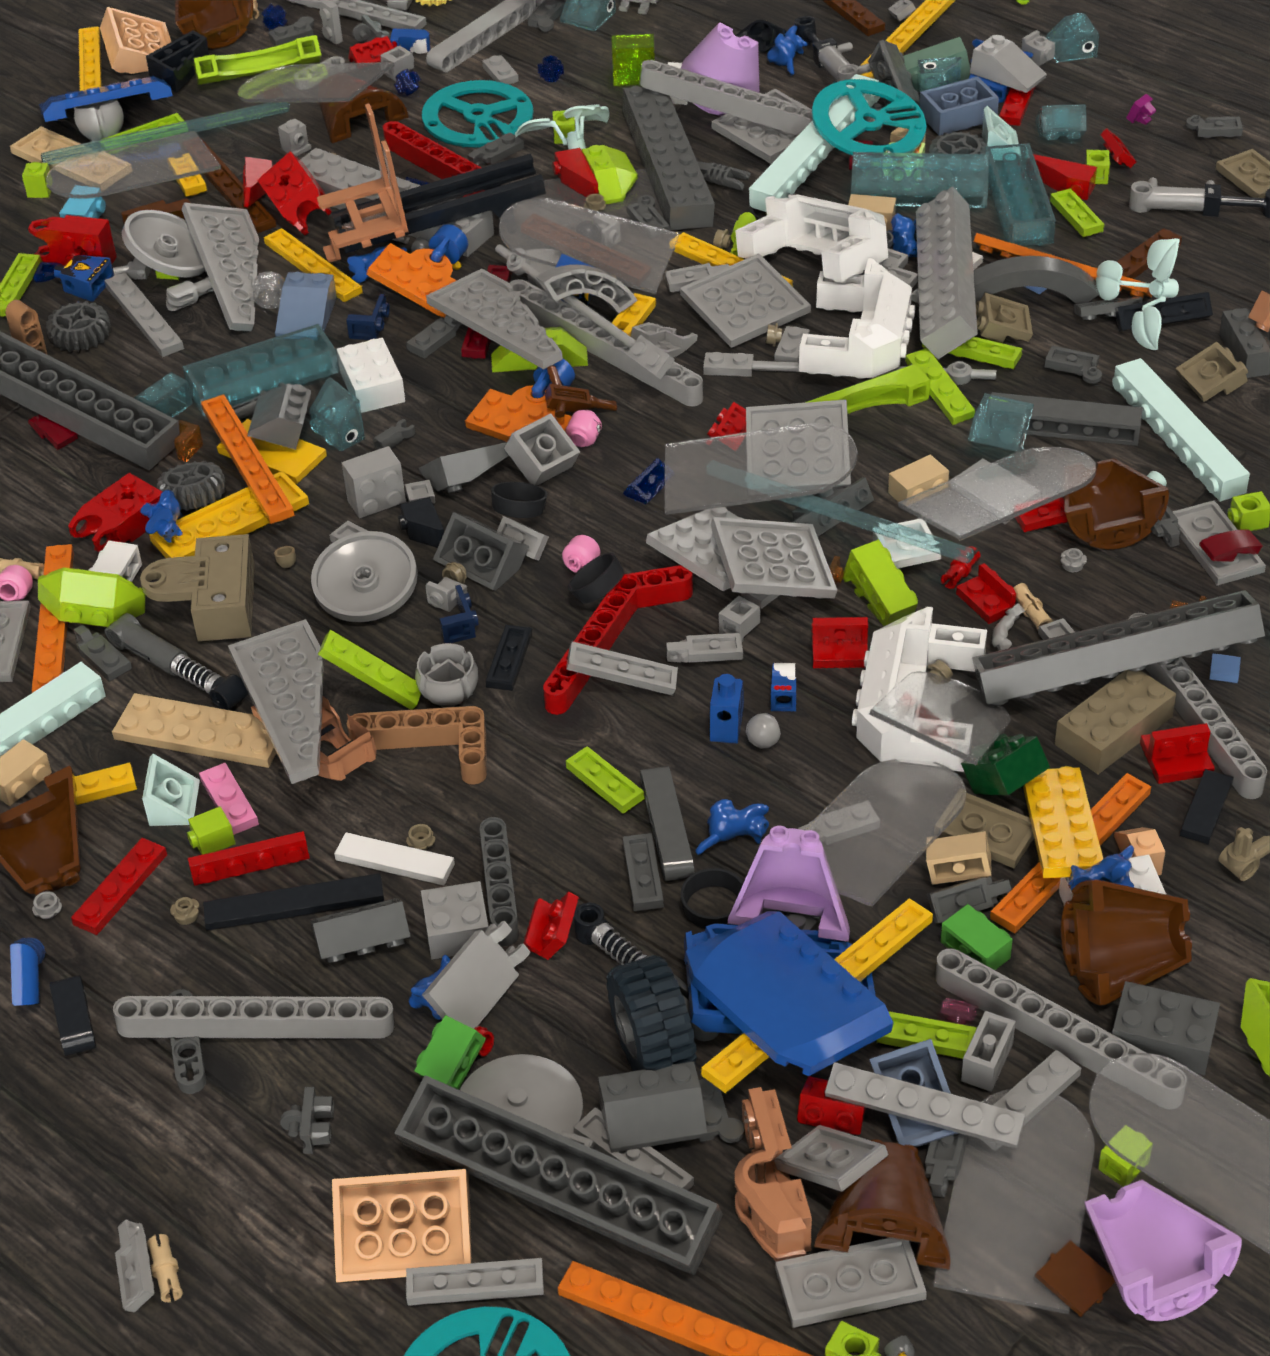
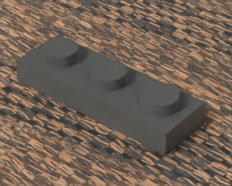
M652 833L623 836V847L634 911L664 908Z

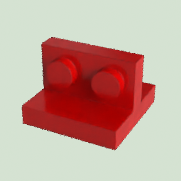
M868 617L813 618V668H866L864 667L866 650L868 651Z
M1207 723L1153 731L1151 734L1141 735L1140 745L1157 784L1200 778L1203 776L1205 769L1214 772L1215 767L1207 752L1211 732Z

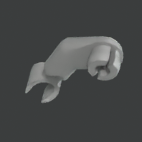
M1019 603L1005 612L1007 616H1004L992 631V644L994 647H997L998 651L1009 649L1012 645V642L1006 638L1008 631L1012 628L1014 621L1020 618V614L1025 612Z

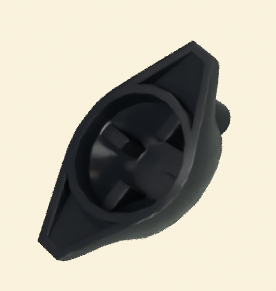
M756 20L735 36L742 37L745 35L757 41L758 51L762 52L775 46V38L780 33L785 36L787 31L770 21Z

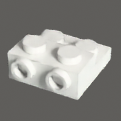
M923 518L873 528V541L879 539L883 547L889 550L892 561L897 569L941 559V550Z

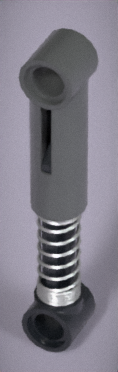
M125 613L104 630L107 640L116 649L123 650L126 648L173 676L179 675L191 684H195V686L209 693L212 702L219 709L230 710L248 695L245 684L240 677L235 674L225 677L215 672L212 673L210 669H206L205 666H201L200 663L191 660L183 650L143 628L139 621L129 613Z
M591 902L583 903L575 909V936L580 943L597 945L600 949L605 950L606 954L610 955L611 958L616 959L617 963L622 965L648 957L647 955H642V951H637L636 946L631 947L630 941L625 942V937H620L619 932L614 933V928L604 919L603 909L598 904ZM673 973L674 978L679 984L680 992L684 997L686 1009L691 1019L688 985ZM690 1021L695 1039L710 1041L719 1034L717 1032H705Z

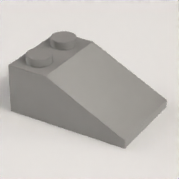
M992 35L973 49L971 74L1025 93L1046 78L1047 74L1013 41L1005 39L1004 36Z

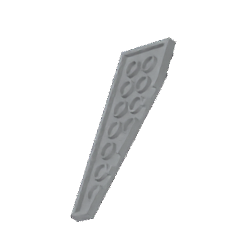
M184 203L182 207L183 215L229 329L252 331L255 319L254 301L256 298L257 246L259 244V237L247 209Z
M484 269L475 271L426 295L428 305L542 369L553 366V364L563 359L560 348L552 338L546 335L544 327L539 326L538 319L528 306L521 302L518 293H514L512 285Z
M305 619L228 645L230 655L291 784L319 775L324 658L318 655L320 645L307 620Z

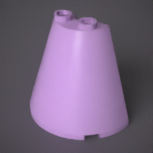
M720 22L682 63L681 69L759 93L758 42L745 35L736 37L733 34L732 28ZM695 104L700 109L714 115L723 116L727 114Z
M783 826L771 828L770 834L761 842L730 912L728 924L740 925L761 915L763 908L820 916L818 937L849 942V923L817 832L787 829Z
M1143 1180L1122 1187L1114 1199H1108L1104 1194L1084 1202L1085 1209L1123 1301L1133 1313L1143 1315L1146 1320L1167 1321L1184 1316L1199 1308L1218 1291L1214 1286L1224 1274L1230 1276L1237 1263L1242 1239L1237 1234Z

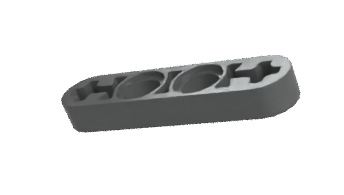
M181 989L173 991L168 996L193 995L188 990ZM199 1036L193 1038L170 1037L175 1077L179 1089L187 1094L199 1092L206 1084L201 1039ZM185 1049H194L196 1051L189 1058L179 1056ZM192 1068L194 1073V1080L187 1081V1069Z

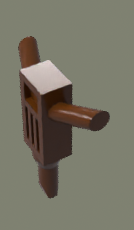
M555 366L547 368L551 384H549L545 392L547 408L556 409L555 416L557 418L563 417L565 411L576 412L594 408L617 410L616 401L596 398L590 395L588 389L562 386L557 368Z

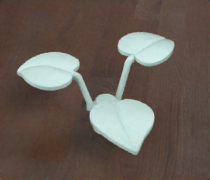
M596 104L575 106L567 109L564 112V117H575L576 131L567 134V138L564 137L556 122L550 121L549 118L535 119L523 123L516 131L515 137L525 132L554 127L563 142V146L568 145V150L581 148L582 150L586 148L584 142V121L598 120L607 123L609 109L606 106Z
M1180 239L1157 240L1150 246L1147 264L1149 269L1153 271L1152 276L1156 278L1151 283L1122 281L1123 269L1116 261H1104L1097 268L1096 287L1102 299L1107 301L1115 299L1119 294L1120 285L1149 288L1150 294L1157 298L1143 305L1142 311L1136 312L1132 319L1134 338L1140 345L1151 350H1158V339L1161 331V315L1153 305L1165 302V298H1173L1178 294V282L1175 279H1169L1174 268Z

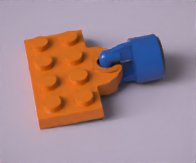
M446 224L441 226L429 241V249H418L409 254L390 243L370 265L366 275L434 314L445 318L446 314L427 304L426 295L457 281L451 277L453 272L452 264L456 263L467 250L468 239L461 229L454 225Z
M563 358L561 361L553 364V366L557 368L562 386H570L575 379V372L570 363ZM538 366L533 373L535 384L532 386L518 389L512 395L490 389L467 417L465 425L468 429L508 442L513 432L550 413L566 432V427L572 416L565 414L563 417L557 418L555 416L556 409L547 408L545 392L551 381L547 368L542 369Z

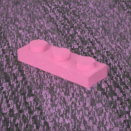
M226 763L199 773L200 780L216 808L221 806L232 826L233 835L259 825L255 812Z

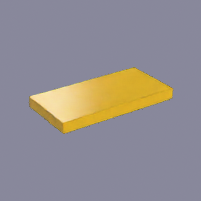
M249 419L242 423L247 433L251 424ZM250 437L272 474L283 471L295 484H298L327 456L326 449L301 439L298 440L295 450ZM221 442L217 446L218 453L231 458Z

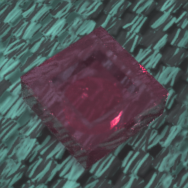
M946 998L943 1000L940 1013L947 1014L949 1021L966 1024V1020L972 1021L976 1018L978 1006Z

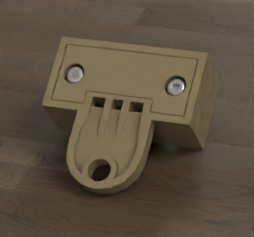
M249 534L196 538L195 556L157 560L149 564L142 571L140 576L143 593L148 598L161 602L191 600V614L198 641L247 638L252 635L255 563ZM159 579L156 582H150L151 580Z

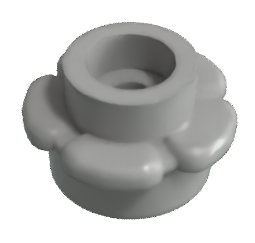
M1076 548L1068 549L1061 554L1062 567L1068 572L1081 571L1087 562L1086 555H1083V552Z
M42 892L34 898L33 914L40 916L42 919L53 918L62 909L60 899L53 892Z

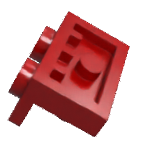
M388 36L377 37L369 42L357 43L350 47L348 59L350 62H355L359 72L380 66V55L394 47Z
M733 401L729 409L723 408L716 418L720 423L714 422L707 435L710 439L706 446L709 448L716 440L737 453L747 437L746 409Z
M985 563L979 565L977 577L956 587V594L988 624L1007 616L1005 612L1012 608L1016 602L1014 588L1003 581Z
M568 892L560 900L556 899L552 904L539 898L535 902L523 942L530 951L549 960L566 944L579 897Z
M808 1076L800 1094L797 1121L803 1124L822 1125L841 1132L860 1135L867 1108L826 1097L825 1091L829 1080Z

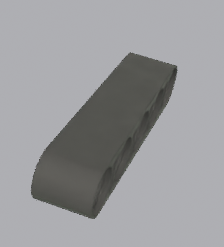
M669 766L640 770L642 790L644 791V799L664 881L688 878L694 874V864Z
M490 817L483 820L480 824L490 924L495 923L498 926L500 922L505 921L510 926L512 931L502 941L498 942L500 946H509L518 940L519 929L506 824L501 818Z

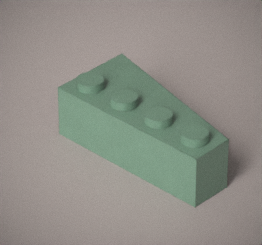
M960 37L904 55L905 67L911 74L912 84L917 92L969 79L971 74L967 51ZM933 62L937 66L934 69H926L924 64Z

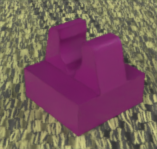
M1145 94L1135 101L1126 119L1131 123L1135 121L1145 125L1152 120L1149 116L1156 112V109L1151 104L1153 98Z

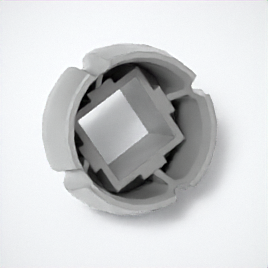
M117 98L74 107L76 126L92 142L118 134L122 128L124 115Z
M451 643L438 644L431 647L430 654L423 652L418 658L415 670L416 685L420 693L431 703L443 708L454 707L462 703L463 700L468 699L476 689L478 667L471 652L466 653L463 646Z

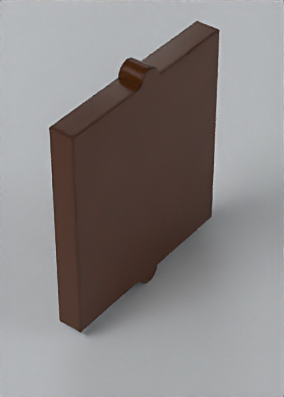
M1071 1240L1056 1254L1051 1253L1048 1258L1049 1261L1035 1274V1277L1080 1317L1095 1303H1101L1103 1295L1115 1284L1114 1277Z

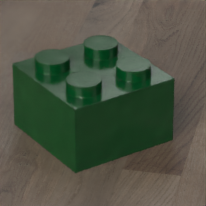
M1024 734L1015 736L998 735L990 740V745L972 751L969 754L970 757L961 763L973 793L1009 795L1050 768L1037 736H1024Z

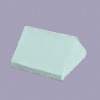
M986 106L983 113L982 138L987 143L988 160L1019 158L1021 153L1016 131Z
M152 754L149 759L142 797L149 826L189 825L188 819L194 817L200 780L155 754Z

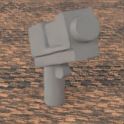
M135 257L133 262H128L126 266L115 267L113 271L114 275L126 273L130 279H147L151 268Z

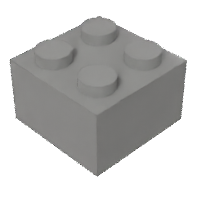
M551 413L513 432L504 448L530 484L539 485L571 468L580 454L579 449Z
M389 446L342 462L347 501L359 519L406 502L401 463Z
M480 881L421 891L431 960L442 958L444 955L448 957L455 956L475 931L483 930L485 933L487 930L488 921Z

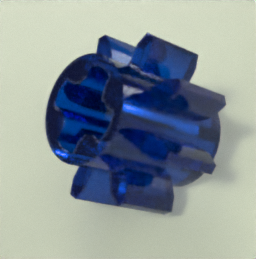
M270 4L261 13L264 16L262 22L269 29L283 27L288 21L285 19V10L279 5L273 7Z
M556 56L544 57L542 63L538 64L540 78H544L546 82L559 80V74H564V65L561 64V60H558Z
M405 69L395 76L397 83L394 86L399 93L403 94L405 92L408 96L420 88L418 81L421 78L416 71L410 72L409 69Z

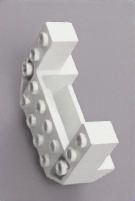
M788 195V198L780 199L775 198V196L765 198L767 216L735 230L738 257L747 259L758 253L763 257L768 254H774L778 249L787 246L794 247L799 251H812L816 255L822 254L823 276L834 279V282H845L849 277L863 273L868 259H874L879 263L888 258L884 215L868 209L802 195Z
M868 259L864 275H853L845 282H834V279L825 278L823 271H820L817 282L816 308L847 310L848 312L859 311L862 312L861 319H853L849 338L803 334L799 347V372L830 374L832 376H852L864 379L874 378L899 368L901 358H906L907 345L909 344L912 322L915 316V305H911L912 287L893 275L874 259Z
M926 607L873 632L870 651L866 650L864 667H866V670L861 672L860 686H862V689L857 691L856 706H858V709L853 711L852 726H857L856 738L880 762L964 772L961 763L969 758L971 728L918 722L917 718L927 666L932 663L934 664L937 660H941L950 669L975 672L972 657L985 654L987 630L933 624V607Z

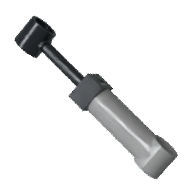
M801 16L795 19L796 35H799L808 44H813L814 62L819 68L825 67L837 82L850 80L855 74L861 75L872 71L869 63L857 66L850 64L841 53L853 49L852 43L848 42L837 45L833 38L820 40L816 35L814 17Z
M1150 178L1148 182L1137 181L1131 185L1129 208L1134 212L1144 213L1151 209L1202 211V216L1219 217L1220 205L1263 207V215L1270 219V189L1266 191L1264 198L1221 196V185L1215 184L1212 180L1207 181L1204 188L1158 186L1156 178Z

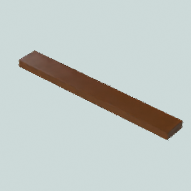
M202 138L182 145L183 152L190 156L193 163L233 208L247 209L257 234L276 227L275 219L258 200L251 206L244 207L242 182Z

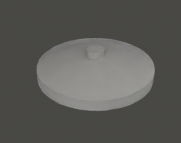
M157 210L137 211L126 219L122 229L123 242L130 253L146 266L158 272L176 277H194L206 271L186 220Z
M364 531L344 536L330 544L320 554L314 564L311 584L317 602L327 613L344 621L368 622L388 616L399 609L410 598L417 583L418 571L411 550L399 538L383 532Z
M519 1054L492 1060L474 1071L460 1088L462 1092L560 1135L563 1130L574 1134V1126L584 1116L583 1098L577 1081L560 1064L541 1056Z

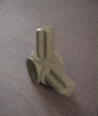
M1242 827L1236 830L1234 842L1226 846L1220 854L1219 862L1241 881H1246L1258 870L1260 859L1270 853V836H1263L1252 843L1253 831L1250 828L1244 829Z

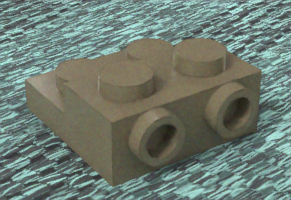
M984 293L982 299L976 302V315H978L977 329L980 330L982 337L1002 343L1006 336L1016 340L1030 341L1033 331L1028 305Z
M1215 342L1176 368L1177 374L1203 402L1222 390L1228 395L1248 382L1246 366L1241 361L1237 362L1230 349L1227 347L1223 348L1218 342Z

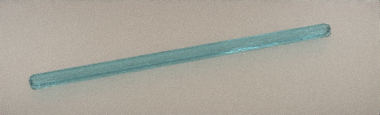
M286 99L48 151L41 154L42 163L51 165L289 111V104Z
M711 463L707 467V475L709 477L964 563H970L974 558V550L970 547L717 463Z

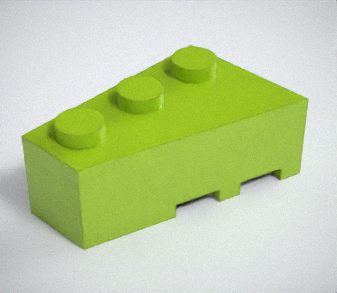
M879 539L851 550L842 579L845 582L851 581L855 585V594L858 597L864 596L870 604H867V608L883 626L915 612L918 605L917 596L913 590L909 589L905 583L902 571L896 568L889 550L883 547Z

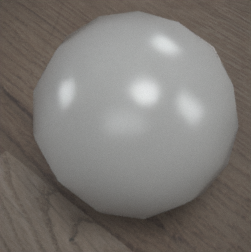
M768 713L755 715L749 720L746 727V735L749 742L760 749L770 748L780 739L779 725L775 717Z

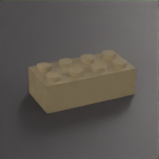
M1125 670L1057 721L1055 745L1099 775L1139 744L1141 735L1151 734V732L1157 730L1173 717L1176 693L1141 670Z

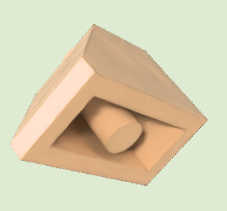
M1142 827L1114 832V838L1120 852L1129 845H1132L1134 847L1132 857L1150 855L1157 874L1162 875L1165 849L1155 829Z

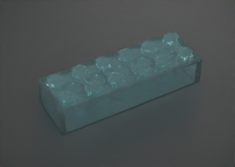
M1030 143L985 147L984 172L1006 242L1020 246L1054 243L1056 219Z
M853 152L851 194L896 198V206L920 207L922 204L929 203L935 199L941 191H947L953 186L969 204V208H987L989 155Z
M319 324L182 366L187 390L203 416H205V413L202 410L201 401L224 394L231 407L258 396V393L262 390L268 391L277 387L281 382L284 384L304 385L310 381L325 378L339 372L336 349Z

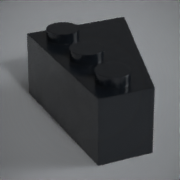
M192 30L147 55L149 77L154 76L158 79H163L171 87V90L177 93L196 74L194 58L209 55L207 38Z

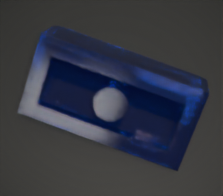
M657 457L626 488L623 494L643 504H647L676 474Z

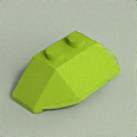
M593 145L582 149L598 182V191L604 197L605 204L624 201L626 194L638 178L625 152L605 145Z
M562 327L544 328L546 335L552 338L562 351V358L568 361L572 367L588 366L586 346ZM501 345L491 354L492 372L535 370L538 367Z
M63 567L38 577V600L59 621L108 627L125 613H129L135 618L145 613L146 595L143 593L142 588L136 587L132 582L118 574Z
M1249 978L1245 987L1241 1028L1247 1037L1248 1045L1260 1059L1262 1069L1270 1076V982Z

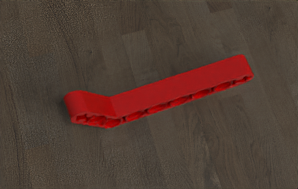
M391 121L383 125L384 140H386L390 151L440 179L481 168L400 122Z
M682 565L624 574L617 585L606 594L573 642L609 650L637 608L680 602L691 598L693 595L692 572ZM569 649L543 685L545 709L554 715L563 714L570 708L591 677L590 675L566 670Z

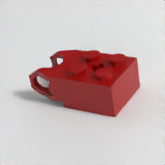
M290 151L257 181L282 216L294 227L298 228L301 233L306 235L309 233L306 224L307 216L311 211L320 209L317 197L325 195V193L305 164ZM329 207V208H326V209H321V210H323L328 216H329V215L331 214V212H332L331 209H330V207Z
M66 215L64 218L50 217L35 220L28 227L32 235L44 240L48 244L39 247L34 254L40 255L42 262L53 267L57 264L67 265L76 255L110 258L111 264L117 258L108 219ZM38 226H45L44 228L35 229ZM44 252H49L47 255H41Z
M128 473L79 509L68 525L70 535L74 538L95 534L92 541L95 547L94 550L97 552L103 550L108 541L121 543L130 541L132 543L146 533L145 528L149 518L140 512L141 508L146 503L156 504L160 500L162 491ZM81 520H86L81 529L76 531L77 524ZM105 536L106 542L100 545L101 538Z

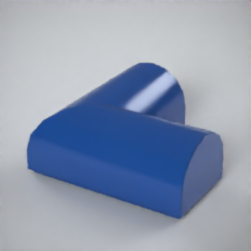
M21 938L10 945L12 1004L14 1006L40 1003L38 965L45 958V948L41 941L36 938Z

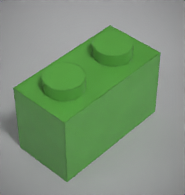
M969 904L942 923L941 943L948 949L958 950L993 970H996L1011 958L1013 939L1005 930L999 929L982 912L976 911Z
M445 1015L442 1021L434 1027L432 1039L428 1047L418 1056L417 1067L414 1072L423 1078L426 1075L459 1090L486 1038L477 1030Z

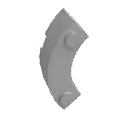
M587 265L559 266L537 276L546 294L555 302L566 296L589 293L604 299L609 307L619 314L638 301L634 294L619 280L605 271Z

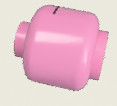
M579 410L572 415L566 427V434L577 447L591 446L598 437L602 423L594 412Z
M577 535L572 538L562 552L564 564L575 573L591 560L600 556L599 545L593 538L586 535Z
M10 565L0 573V599L3 601H22L33 587V579L30 572L22 566Z

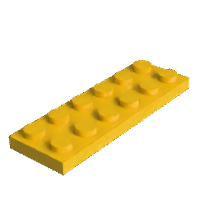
M283 471L273 475L294 511L309 505L308 496ZM246 487L176 520V524L183 534L181 536H173L171 543H168L161 537L158 531L154 534H149L150 541L165 558L195 556L196 538L244 535L269 524V521L249 487Z
M1064 766L1057 769H1047L1023 785L1043 878L1070 877L1072 865L1081 869H1087L1103 860L1080 768Z

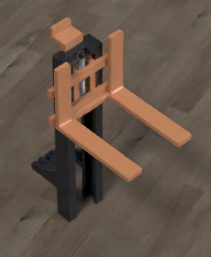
M368 103L365 104L381 178L317 197L320 209H326L343 203L346 205L344 209L331 212L336 230L328 232L331 245L323 247V251L327 261L331 263L341 260L339 248L343 247L345 253H349L490 210L502 220L508 234L512 236L517 232L512 204L546 194L544 179L539 174L512 182L536 174L533 157L530 153L399 192L389 147L386 140L380 143L374 113ZM471 193H475V194H472V195H469V196H465V197H462V198H459V199H455V200H452V201H448V200H451V199H454V198H458V197H461V196H464V195H468V194H471ZM373 194H378L379 196L378 199L357 205L354 202L356 199ZM444 201H448V202H445V203H442V204H438V205H435V206H432V207H428V208H425V209H421V208H424V207H427V206H431V205H434V204H437V203H441V202H444Z

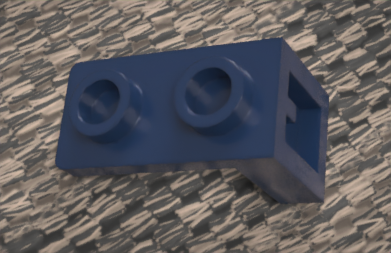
M385 294L379 295L372 316L348 314L346 321L349 339L371 340L378 338L380 331L384 330L385 317H389L390 305L386 303Z
M461 585L455 586L460 614L440 618L444 644L476 638L475 626L479 625L478 617L475 610H470L472 608L470 596L468 593L463 592Z

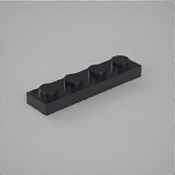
M1209 292L1167 298L1165 302L1153 305L1160 312L1161 325L1213 315ZM1149 302L1115 308L1119 332L1132 330L1134 314L1142 311L1143 305Z

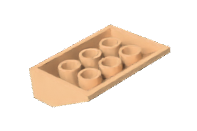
M107 7L100 31L111 68L119 73L134 74L147 72L146 56L171 42L165 22Z
M466 1169L332 1179L336 1282L406 1277V1268L471 1263L469 1176Z

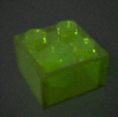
M654 34L613 35L612 62L614 86L640 85L642 62L646 60L655 61Z

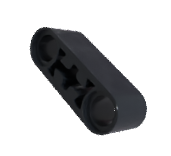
M76 975L50 982L59 1035L65 1056L97 1048L81 976Z

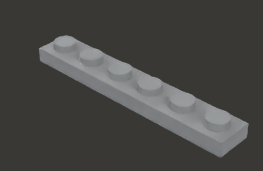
M126 273L117 274L112 278L104 280L107 290L162 357L184 349L182 340Z
M839 1063L833 1064L825 1091L826 1097L1015 1149L1018 1147L1025 1120V1114Z

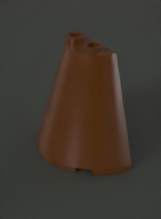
M253 0L175 1V22L183 35L193 30L205 36L208 48H221L237 41L247 30L246 27L253 15Z
M348 76L335 77L320 86L319 104L331 143L351 137L349 118L366 113L365 104L369 103L372 111L384 107L387 122L409 118L407 109L395 94L351 79Z
M1115 458L1097 462L1095 468L1090 471L1084 470L1082 465L1064 469L1066 519L1075 535L1089 543L1090 546L1100 549L1124 548L1145 538L1152 532L1150 529L1158 520L1161 521L1168 505L1169 489Z
M70 765L44 777L49 791L0 814V863L25 892L35 894L36 896L42 892H54L64 886H72L81 879L79 876L81 867L75 776Z
M1101 880L1082 881L1071 890L1074 895L1071 901L1065 902L1061 920L1063 954L1070 975L1077 976L1081 983L1078 987L1079 991L1094 1004L1106 1005L1120 998L1125 981L1145 985L1192 961V940L1184 931L1185 923L1190 919L1188 899Z
M878 1139L870 1140L885 1145L888 1156L844 1191H839L817 1234L814 1247L848 1253L853 1231L919 1242L916 1253V1263L918 1265L950 1270L951 1253L922 1161L918 1156L917 1148L912 1145L883 1142Z

